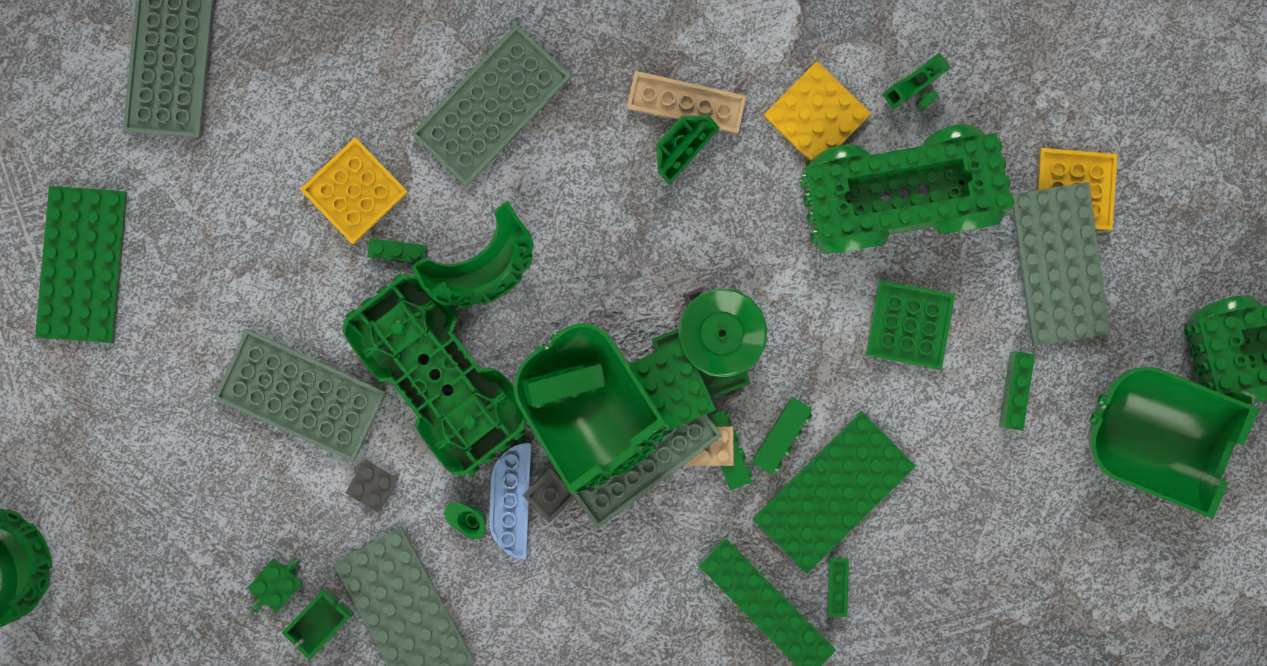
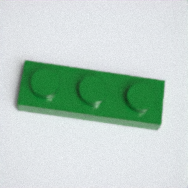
M370 238L367 257L416 264L418 261L426 258L427 245Z
M829 557L828 617H847L849 558Z

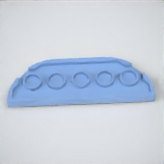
M532 443L520 444L507 450L497 460L491 475L490 531L493 539L504 552L519 559H527L529 503L522 495L530 487Z

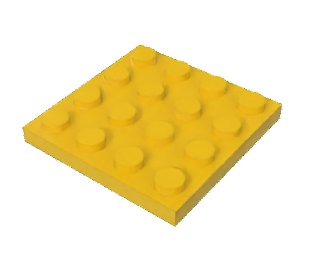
M816 61L763 116L811 162L822 151L841 145L871 113Z
M356 137L300 189L352 245L361 239L409 193Z
M1041 148L1039 149L1037 190L1089 182L1096 230L1111 231L1113 230L1118 154Z

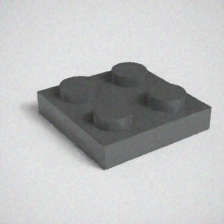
M364 460L345 493L371 509L380 512L399 478L372 462Z
M548 468L522 495L548 523L575 497L573 494H570L564 482L551 468Z

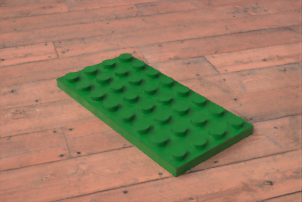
M49 186L35 338L114 343L127 192Z
M860 411L752 519L808 574L916 465L863 411Z

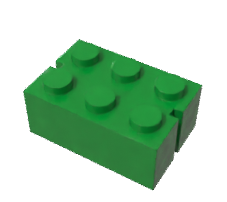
M328 587L323 589L282 632L293 645L301 639L304 641L297 649L309 660L355 614L343 601L339 604L337 602L339 598Z

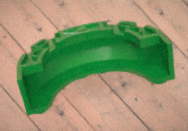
M509 201L496 209L494 213L496 218L495 234L487 247L476 256L454 264H443L425 258L411 266L421 287L436 302L444 306L453 305L457 308H472V305L479 303L485 305L507 294L523 279L522 274L526 269L530 268L533 260L532 250L534 243L531 234Z
M0 509V628L24 617L38 605V602L48 589L50 567H52L49 548L40 531L33 523H29L22 518L21 514L10 509Z

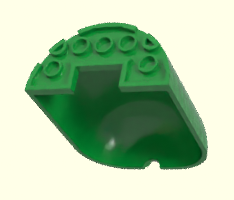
M586 323L568 326L560 332L552 334L550 336L551 342L548 345H545V343L538 345L535 351L522 362L514 381L516 403L570 494L585 492L587 490L586 487H599L608 482L607 478L618 477L648 457L656 449L655 444L665 440L668 435L666 431L670 429L611 336L601 328ZM593 361L601 364L605 387H601L599 391L593 393L583 392L581 396L575 398L569 396L563 398L564 400L558 403H552L551 401L545 403V406L540 408H534L527 404L522 381Z
M1134 368L1116 377L1104 392L1099 395L1095 409L1089 419L1088 443L1090 453L1097 466L1111 478L1214 519L1229 483L1221 480L1235 445H1245L1259 408L1159 368Z

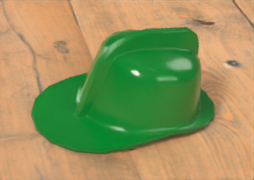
M452 502L445 508V519L453 528L470 539H479L484 535L487 521L481 509L469 507L461 502Z

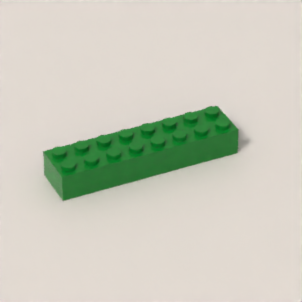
M725 536L697 563L714 583L796 666H821L836 651L827 639Z

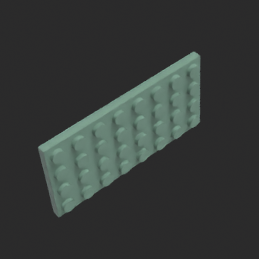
M214 0L135 1L123 123L124 132L201 138Z
M516 24L411 134L468 187L572 77Z
M1089 182L1012 194L1014 197L1012 209L1032 346L1110 334Z
M245 329L214 399L351 462H355L386 391L249 329Z
M707 414L667 432L668 435L661 443H656V449L648 457L618 477L607 478L608 482L599 487H586L587 490L585 492L573 494L598 529L722 437V434Z
M402 526L333 564L388 666H469L475 662L472 653Z

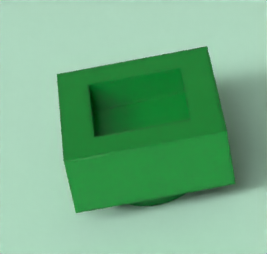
M935 90L930 94L925 92L918 98L920 102L916 107L921 112L939 95Z

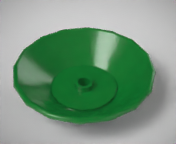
M717 288L701 293L688 304L680 319L678 338L683 354L695 368L710 376L731 377L744 373L758 362L766 347L768 328L762 310L752 298L737 290ZM720 330L725 331L724 337L719 336L718 332Z

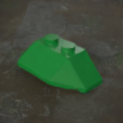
M681 115L656 144L658 174L667 184L670 185L720 128L711 116Z

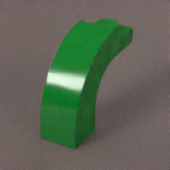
M938 53L909 76L895 83L882 95L890 107L895 109L935 82L951 67L941 53Z

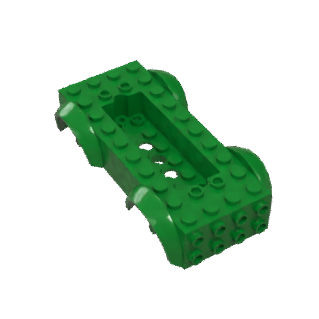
M961 124L938 130L925 139L921 146L871 155L862 146L847 144L822 151L811 160L808 166H805L803 173H801V178H799L800 188L804 189L805 192L803 204L804 207H808V215H806L807 224L812 227V233H810L811 243L815 244V248L819 249L822 253L832 254L884 245L887 243L889 235L934 227L938 233L945 234L1000 224L1003 216L1014 206V197L1009 191L1010 178L1008 175L1006 176L1005 172L1006 160L1001 154V139L998 138L997 133L985 135L974 125ZM922 184L927 185L929 188V192L926 195H922L918 191V187ZM899 190H908L909 197L902 198L899 195ZM888 191L891 194V199L883 201L880 198L881 192Z
M400 273L392 279L393 283L389 286L384 285L376 291L377 295L372 299L370 297L365 299L361 303L362 307L358 310L353 309L345 315L346 319L343 320L342 332L354 352L379 382L390 381L417 415L415 428L443 467L452 475H462L463 477L468 474L470 477L481 469L479 467L480 464H487L496 457L494 453L498 450L501 453L511 446L510 441L512 439L518 440L527 433L525 431L528 428L526 419L516 403L513 383L494 368H482L453 331L457 322V316L452 305L444 306L431 298L421 287L416 275H408L406 273L402 275ZM421 354L429 356L428 364L421 365L418 358ZM433 369H438L441 373L438 380H432L430 377ZM446 384L453 387V393L450 396H445L442 393V388Z
M1240 295L1213 302L1193 313L1187 323L1184 324V335L1189 341L1190 346L1188 350L1190 356L1193 357V371L1198 377L1199 385L1247 404L1267 401V305L1262 306L1253 296Z

